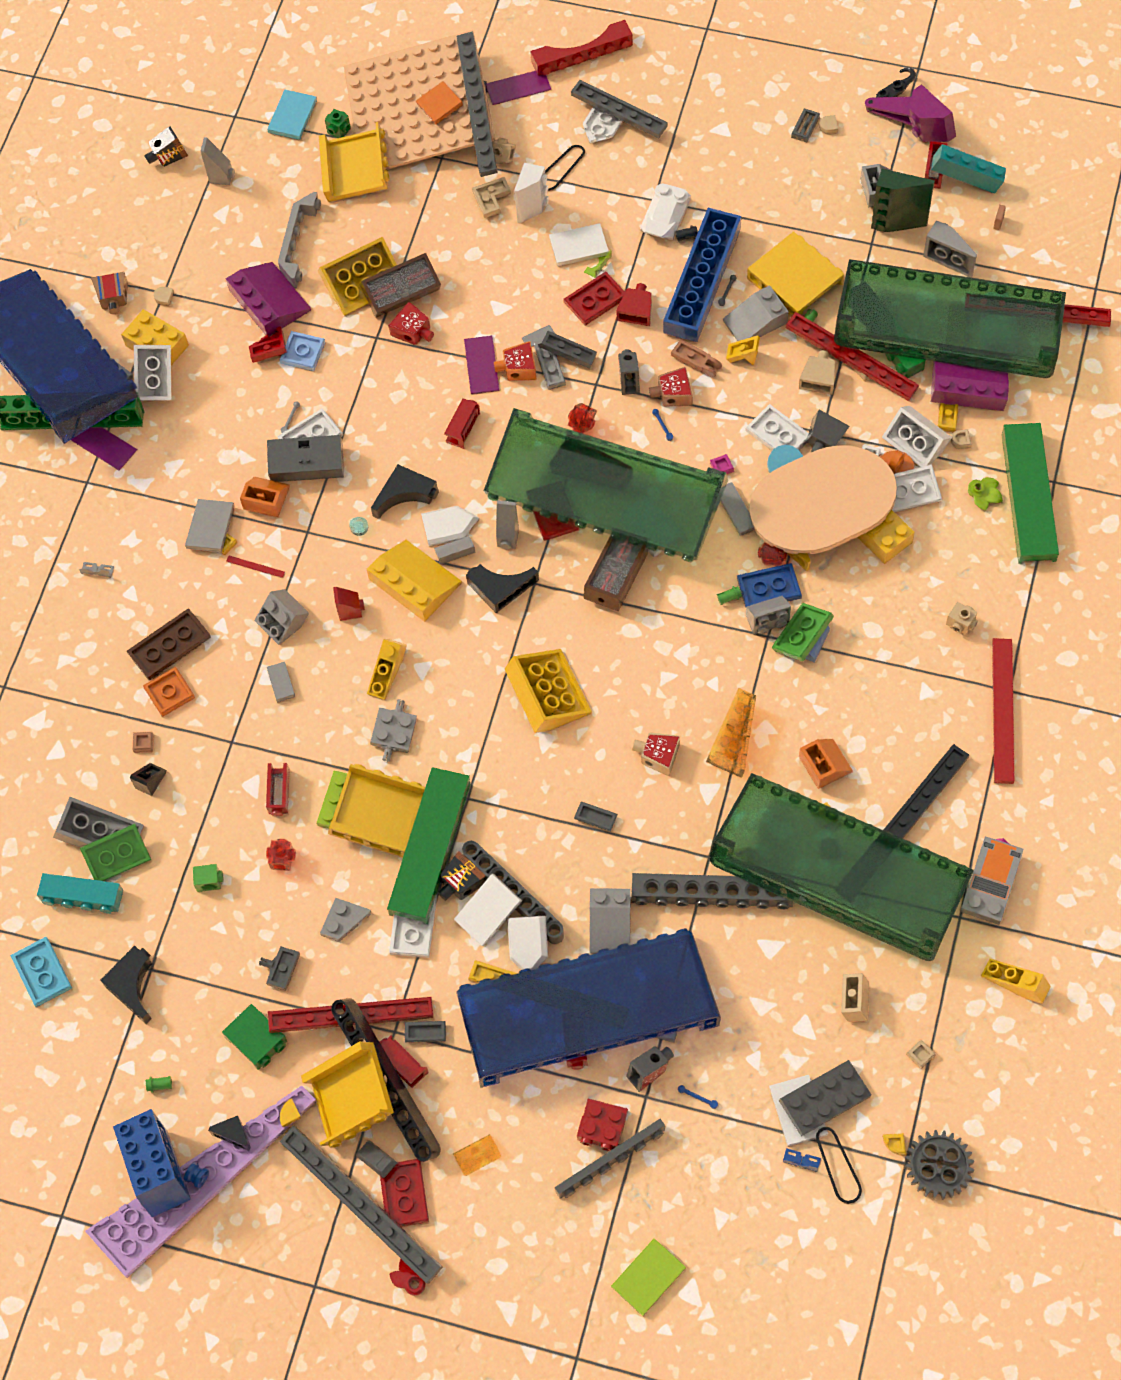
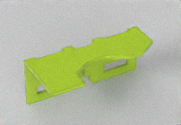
M612 250L606 256L599 257V263L592 268L587 267L584 273L596 278L604 265L606 266L607 261L611 259Z

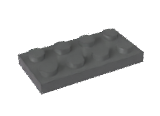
M847 1060L779 1099V1102L802 1137L870 1098L872 1094L850 1060Z

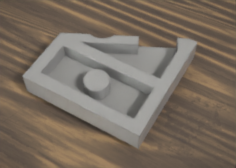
M335 897L320 935L340 942L347 936L348 932L353 931L358 926V923L366 916L369 917L372 912L370 909Z

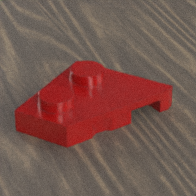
M281 326L276 328L277 332L272 336L265 335L258 342L249 346L252 363L287 353Z

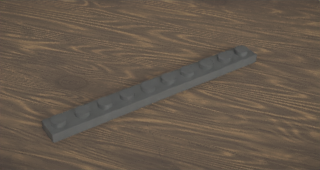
M472 31L457 35L456 37L480 176L484 177L496 174L498 171L475 36Z
M292 1126L280 1140V1143L427 1284H430L443 1266L296 1126Z

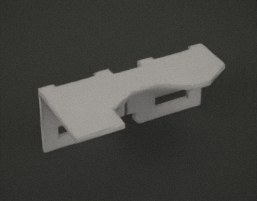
M83 562V566L79 571L81 574H94L111 578L114 566L105 564L97 566L96 563Z

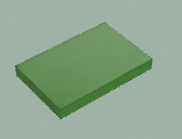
M802 602L773 644L772 649L775 652L803 662L834 618V615L829 611Z
M135 823L80 847L93 879L105 881L151 860Z

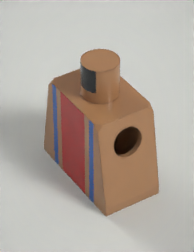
M125 272L91 277L101 308L108 309L110 314L119 313V307L127 304L128 280Z

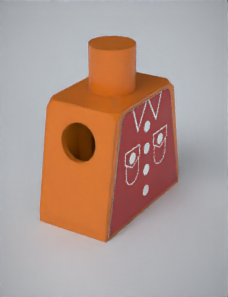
M530 341L504 349V360L494 362L495 372L506 371L507 380L509 381L537 380Z

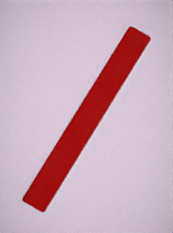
M230 555L226 560L229 563L281 578L285 574V571Z

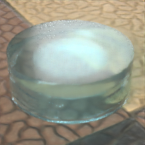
M355 517L349 523L351 533L356 536H362L368 531V522L363 517Z

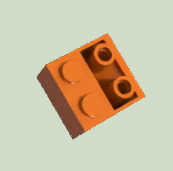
M253 477L245 483L240 497L243 510L279 517L290 485Z
M817 739L800 748L799 758L818 789L853 772L834 739Z

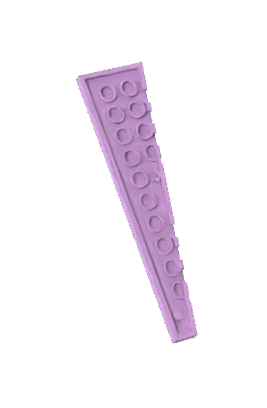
M300 1086L279 1100L275 1105L264 1110L261 1115L245 1123L246 1125L243 1127L251 1147L249 1151L222 1140L182 1165L180 1169L183 1177L193 1162L198 1163L200 1168H207L209 1170L208 1178L201 1188H196L192 1182H185L191 1200L155 1217H151L139 1200L135 1198L127 1205L121 1206L118 1211L109 1217L106 1216L85 1230V1232L120 1272L128 1278L293 1124L282 1127L280 1122L281 1109L289 1099L292 1098L300 1116L316 1103V1099L303 1086Z

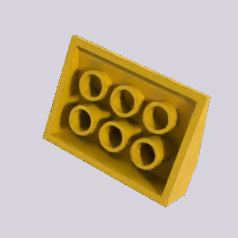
M381 237L321 266L318 272L329 293L345 316L368 304L360 287L361 281L397 264L384 238Z
M406 539L381 554L366 569L370 581L424 622L462 583L459 578Z
M561 649L513 656L504 670L535 733L553 730L592 713Z

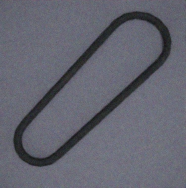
M576 144L572 145L545 170V173L548 172L572 148L579 147L582 149V154L555 186L548 188V191L555 189L584 156V147Z
M822 1127L816 1134V1140L835 1195L843 1203H854L861 1196V1184L835 1131L830 1127ZM823 1130H829L834 1135L858 1185L859 1192L853 1200H844L838 1194L819 1139V1135Z

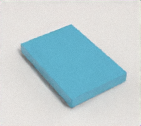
M284 89L267 128L268 133L300 140L317 102V97Z
M47 936L10 955L35 1007L72 989Z

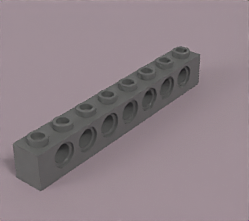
M632 873L631 897L632 903L637 905L656 903L659 906L676 904L683 907L688 904H696L698 907L716 905L720 908L731 905L738 908L757 906L759 909L777 907L784 910L793 907L794 878ZM653 887L656 888L657 891L655 893H649L647 889ZM669 888H675L677 892L674 894H670L667 892V890ZM689 889H696L697 893L689 894L687 891ZM710 889H714L718 893L715 895H710L707 891ZM729 890H735L738 892V894L732 896L729 895L727 892ZM754 890L758 894L756 896H750L748 892ZM775 891L778 895L771 897L768 892Z

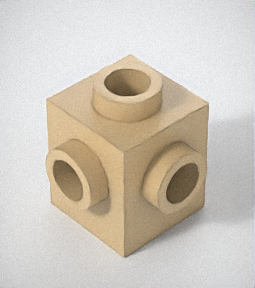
M500 137L493 140L496 163L503 164L504 162L508 164L513 162L516 144L509 143L508 139Z
M957 601L947 617L946 625L950 626L955 632L966 635L969 630L973 631L978 623V620H976L977 612L971 606L963 605Z

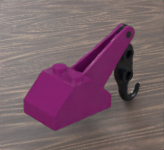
M903 68L899 71L900 73L909 72L910 76L903 80H895L880 90L876 97H870L865 100V107L868 112L911 125L913 127V135L916 138L919 137L923 142H949L956 137L953 112L922 84L913 90L912 97H897L915 80L916 72L912 68Z

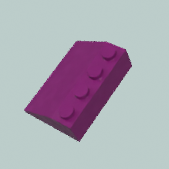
M273 262L240 269L225 278L230 293L261 331L269 337L277 332V327L281 326V328H284L311 311V307Z
M934 353L930 402L1004 411L1009 392L1007 362Z

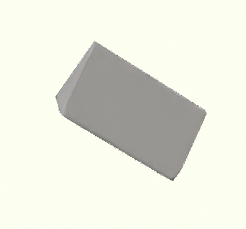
M469 536L434 548L440 565L476 553L474 544Z

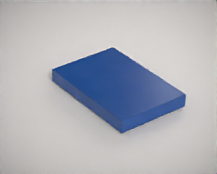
M792 563L737 575L745 608L779 596H783L788 602L802 599Z

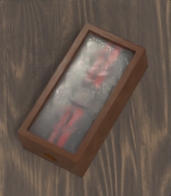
M423 253L362 280L360 287L375 318L406 305L408 302L411 303L439 290L441 283L427 254Z
M613 529L584 585V599L619 612L648 555L649 541Z

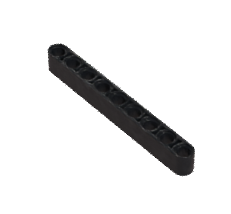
M352 998L334 1001L331 1006L332 1014L350 1045L353 1046L364 1040L374 1043L383 1077L384 1075L387 1077V1083L385 1082L394 1112L391 1115L415 1157L421 1162L437 1158L441 1152L437 1139L356 1001ZM405 1110L408 1113V1119L405 1116ZM416 1129L419 1132V1136H417L415 1133ZM426 1147L429 1149V1155L426 1152Z

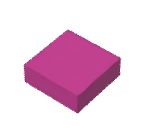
M727 454L710 460V465L717 478L734 472V467Z

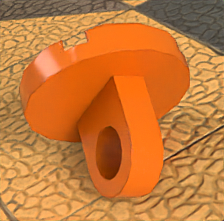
M899 450L889 451L880 457L888 464L893 474L914 469L913 460L905 452Z

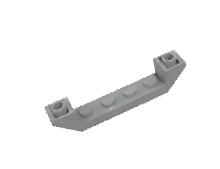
M312 192L293 203L278 258L280 271L295 289H297L298 283L302 281V271H300L298 264L292 263V252L296 250V237L300 235L299 225L300 222H303L304 215L316 217L317 210L321 208V199L318 198L317 192Z

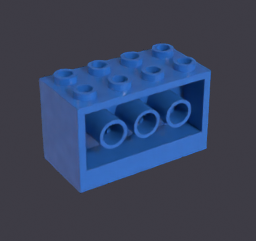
M152 1109L113 1126L135 1196L151 1217H155L191 1200L168 1131Z

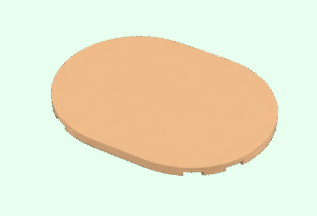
M854 446L822 448L777 468L760 481L750 500L751 522L761 539L772 547L775 546L784 550V552L816 554L828 551L869 532L886 519L896 501L897 487L895 476L882 458L863 448Z

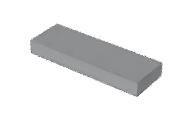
M543 340L534 342L533 346L548 390L565 386L566 382L556 354L540 348Z
M733 482L716 488L715 493L738 534L741 536L755 530L751 522L750 513Z

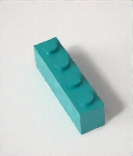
M943 144L934 154L931 166L932 171L994 194L1005 181V167Z
M42 873L37 897L44 905L48 906L60 904L65 908H73L75 906L85 911L97 909L103 913L110 914L111 912L119 911L123 888L120 883Z

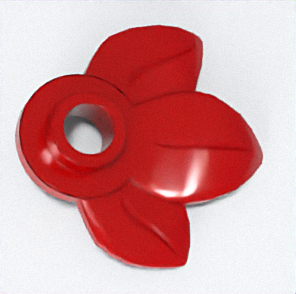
M400 1259L399 1271H393L389 1274L391 1282L397 1288L405 1289L412 1296L420 1295L425 1290V1281ZM417 1282L419 1284L418 1288H412L411 1283Z

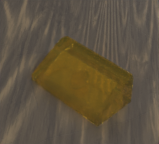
M489 1134L453 1153V1156L463 1175L467 1176L499 1159L501 1154Z

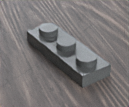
M547 331L540 346L542 349L589 369L597 355V351L550 331Z

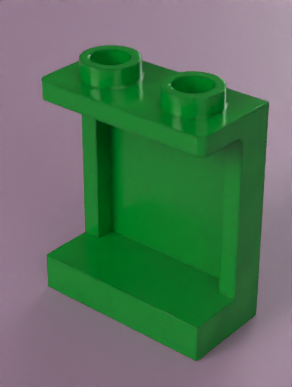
M252 1003L222 1031L225 1039L232 1043L257 1070L261 1067H266L271 1062V1058L276 1053H280L287 1043V1039L282 1032L269 1033L268 1019Z

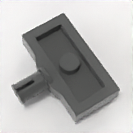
M280 946L273 960L261 957L259 966L270 968L266 984L286 991L300 957V952Z

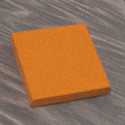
M444 81L416 100L417 105L435 125L463 106L462 101Z
M176 666L143 685L144 690L162 717L195 698Z

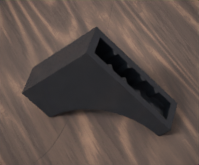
M397 464L371 506L372 516L380 519L388 509L404 502L417 501L430 504L432 499H435L439 493L437 481Z
M479 564L467 572L466 579L467 584L495 613H498L538 582L539 573L533 566L531 569L519 574L502 575L494 573Z
M134 945L100 981L130 1011L147 1024L152 1018L143 1007L140 992L143 978L152 965L149 959L151 955L144 948L138 949Z

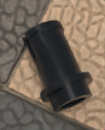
M690 225V228L676 230L677 241L689 238L695 239L698 233L697 227Z

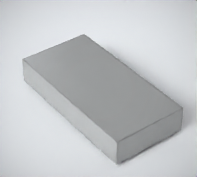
M285 661L268 666L267 671L277 703L294 698L295 693Z

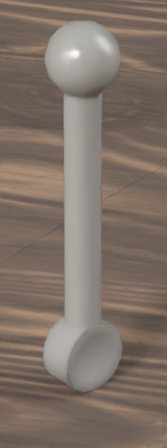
M295 401L293 403L294 407L287 419L285 426L281 427V433L288 430L287 428L292 420V417L296 409L300 407V403L298 401Z

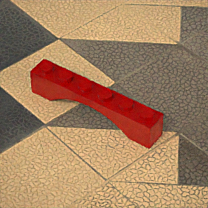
M626 20L610 24L599 37L584 45L571 48L544 46L530 51L531 63L538 76L548 75L552 72L633 46V34Z

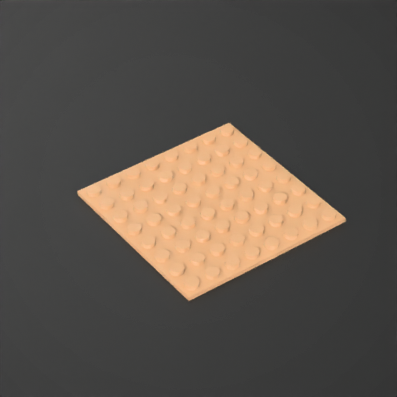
M473 30L344 66L355 134L376 130L375 122H378L380 127L384 128L386 134L384 142L387 147L385 156L389 165L386 167V170L474 146L456 37ZM479 60V66H480V71H481V77H482V83H483V89H484L486 107H487V112H488V118H489L491 136H492V141H493V140H496V139H495V134H494V129H493V124H492V119H491V114H490V109H489V104H488L486 89H485V85H484V80H483V75H482V70H481V65H480V60ZM444 81L462 101L463 106L435 125L417 105L416 100Z

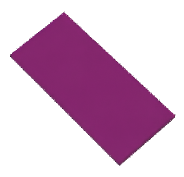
M536 70L487 83L492 105L551 90L547 76H538Z
M492 335L464 339L471 394L500 391L498 375L494 369V362L496 360Z
M103 427L78 428L69 438L72 442L119 471L138 450Z

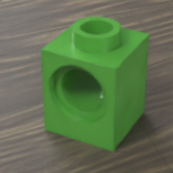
M217 864L193 867V885L197 892L221 889L220 882L224 881L223 871L219 870Z

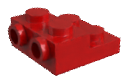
M588 1098L577 1132V1140L586 1146L594 1144L600 1146L602 1150L611 1151L620 1143L628 1109Z

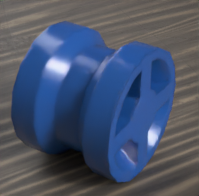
M193 1162L184 1175V1181L187 1183L192 1182L199 1189L206 1182L209 1170L207 1168L202 1169L198 1163Z

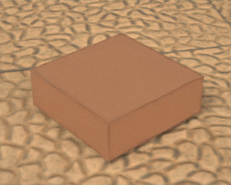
M999 204L993 227L995 230L1001 229L1006 210L1004 205Z
M133 732L132 750L134 753L153 752V732Z

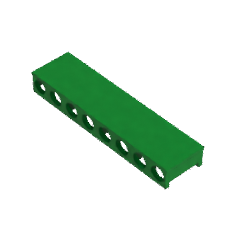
M138 392L0 396L1 430L143 427L145 411Z
M1041 423L1004 424L1001 436L1018 564H1022L1023 561L1052 560V562H1056L1059 549Z
M434 767L431 768L387 906L389 916L397 915L428 924L441 882L440 875L445 869L471 785L470 775Z

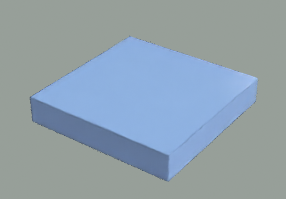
M291 331L286 343L287 353L281 355L280 364L315 371L326 343L325 339Z

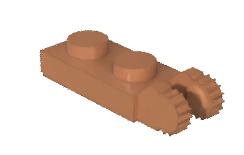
M682 339L679 340L671 351L672 357L700 372L703 371L705 375L714 378L717 374L711 367L718 370L723 366L720 361L711 357L710 354Z

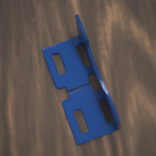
M786 1148L783 1163L818 1172L821 1158L809 1154L802 1158L801 1152ZM788 1152L795 1153L796 1156L790 1155ZM809 1158L816 1159L817 1162L811 1161Z

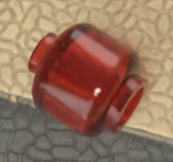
M764 542L762 547L758 549V558L762 560L764 565L779 566L783 561H786L787 552Z

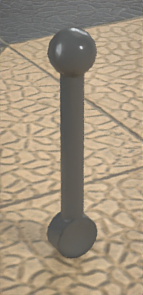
M736 275L730 276V282L725 293L718 300L720 306L725 305L727 294L733 282L737 279Z

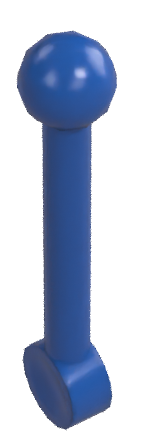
M653 409L652 414L656 416L665 431L666 439L668 441L673 440V434L669 433L659 415V410Z
M683 1085L678 1087L679 1093H686L709 1104L712 1109L718 1107L716 1100L710 1101L687 1090Z

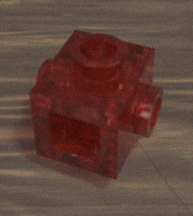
M583 403L575 405L568 415L569 422L567 426L580 434L592 430L596 422L594 418L597 410Z
M286 839L271 840L270 847H267L266 858L268 859L270 869L291 870V863L295 861L296 849Z

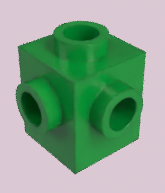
M333 109L325 118L327 134L336 138L344 137L351 129L349 116L344 111Z

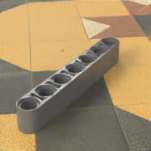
M472 840L465 842L462 846L463 855L486 875V879L491 874L504 877L502 882L507 887L518 891L516 895L522 902L515 910L522 917L546 916L547 941L551 944L562 942L564 939L563 925L477 842ZM469 850L476 851V853L473 855L467 854ZM483 863L490 864L487 868L480 867ZM527 902L532 904L529 908L522 907ZM556 929L559 930L560 933L557 935H551L550 931Z

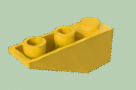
M383 639L367 691L368 695L383 700L386 699L402 663L407 644L392 639Z
M989 959L981 974L983 978L1025 999L1041 1004L1051 987L1044 974L994 959Z

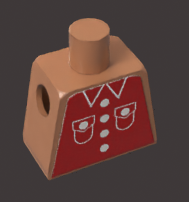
M686 367L659 375L658 386L649 387L650 398L661 397L663 406H692L693 395Z

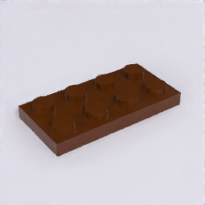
M188 608L126 652L149 681L210 639L211 635Z

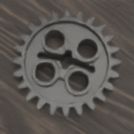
M934 1130L933 1136H931L926 1131L925 1139L919 1135L917 1138L918 1142L912 1141L911 1145L913 1148H908L907 1150L911 1155L905 1157V1161L909 1162V1164H906L904 1168L911 1170L907 1174V1178H914L911 1185H919L917 1192L924 1189L925 1197L929 1193H933V1199L935 1200L937 1194H940L942 1200H944L948 1193L949 1197L953 1198V1191L961 1194L960 1186L966 1189L968 1185L965 1181L971 1182L972 1177L968 1174L973 1173L974 1169L969 1166L974 1164V1160L968 1158L972 1155V1152H965L968 1145H960L961 1137L955 1141L953 1139L954 1133L947 1137L945 1130H943L941 1135H938L937 1130ZM925 1149H933L936 1155L933 1157L928 1156L925 1153ZM946 1153H954L957 1159L954 1161L949 1160L946 1157ZM937 1161H941L942 1168H937ZM922 1170H931L933 1176L925 1177L922 1174ZM943 1174H952L954 1180L946 1181L943 1177Z

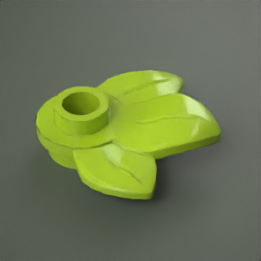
M985 477L981 481L975 479L968 484L969 495L974 498L975 505L984 511L987 510L989 503H1001L1003 501L1000 491L996 489L999 482L994 478Z

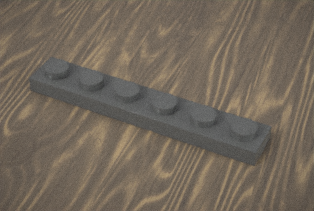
M579 80L571 90V96L658 139L668 127V122L582 80Z
M661 1118L554 1187L555 1193L559 1199L570 1197L576 1192V1188L581 1185L583 1187L587 1186L594 1180L593 1177L599 1173L600 1175L607 1173L611 1169L610 1166L618 1162L620 1164L629 1157L628 1154L634 1150L636 1152L642 1150L651 1139L655 1141L663 1136L665 1124Z

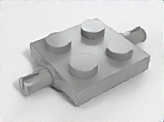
M401 699L397 700L395 709L390 710L379 707L370 745L385 750L382 758L383 761H386L387 757V762H390L392 752H409L417 715L405 713L403 711L405 701H401Z

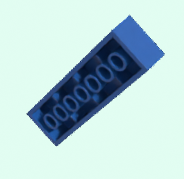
M707 208L663 320L664 334L698 342L740 233L742 216Z

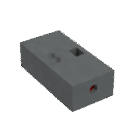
M341 435L267 440L269 479L284 482L344 478L343 442Z

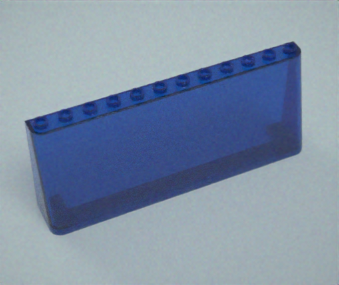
M29 269L0 281V364L46 417L55 434L65 444L137 398L138 395L135 391L137 386L132 379H127L128 376L123 369H118L117 362L114 359H110V355L105 349H101L97 339H92L93 337L87 328L83 329L84 326L81 321L74 319L73 312L70 309H66L67 307L61 299L58 300L53 289L49 290L50 288L45 280L41 281L38 272Z
M687 928L680 929L671 935L667 933L660 934L651 940L644 938L632 945L628 943L621 944L612 950H609V948L601 949L592 955L585 953L579 955L577 959L570 960L566 958L558 961L557 964L550 965L546 963L540 965L537 969H523L518 974H503L494 980L483 979L479 981V984H464L456 991L480 1088L499 1084L501 1077L698 1027L699 1031L719 1027L721 1015L693 932L688 931Z

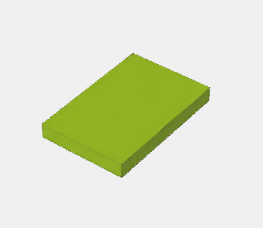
M653 1238L616 1279L611 1288L640 1315L644 1316L686 1267Z

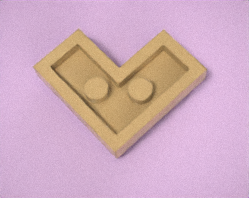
M505 177L472 187V192L484 218L501 213L496 199L511 194Z

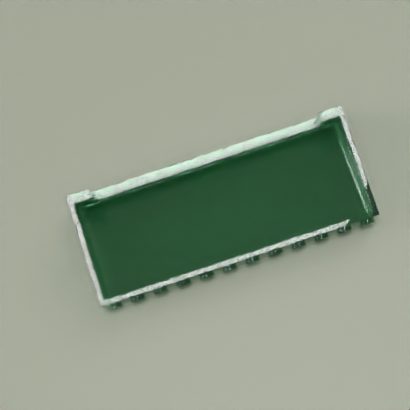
M849 259L836 320L834 342L842 347L1032 377L1049 378L1054 374L1059 354L1066 292Z
M513 408L483 491L488 495L487 498L492 501L516 502V505L521 506L527 512L532 513L534 510L540 512V515L546 518L553 516L562 523L567 524L569 521L575 523V526L581 529L588 527L597 534L603 535V533H607L614 539L621 540L623 538L628 540L630 544L636 546L639 544L646 545V548L649 550H662L668 556L674 557L678 555L684 561L693 562V560L698 559L726 488L728 478L726 472L710 467H708L707 471L546 423L534 419L529 412Z
M753 773L750 774L715 837L709 858L713 866L925 961H933L974 872L973 869L952 861L929 849L920 847L890 832L881 830L872 824L865 823L853 816H849L835 808H831L817 800L808 798Z

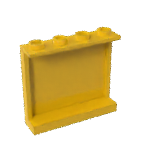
M375 122L376 130L329 141L325 134L319 136L322 187L328 202L388 189L387 181H390L388 171H386V167L389 166L385 153H387V147L384 142L386 134L384 128H381L378 122Z
M793 231L747 268V279L760 290L770 285L788 310V314L792 317L795 312L803 315V311L837 283L843 285L844 273L839 267H835L827 257L822 256L814 246L809 245L801 235Z
M350 764L328 834L403 857L425 787L415 781L411 783L404 781L399 776L391 777L385 775L380 770L372 771L360 764Z
M358 1042L301 1075L303 1083L312 1084L327 1139L320 1142V1146L336 1148L342 1145V1141L355 1138L357 1133L371 1129V1125L385 1121L387 1116L394 1113L374 1043Z

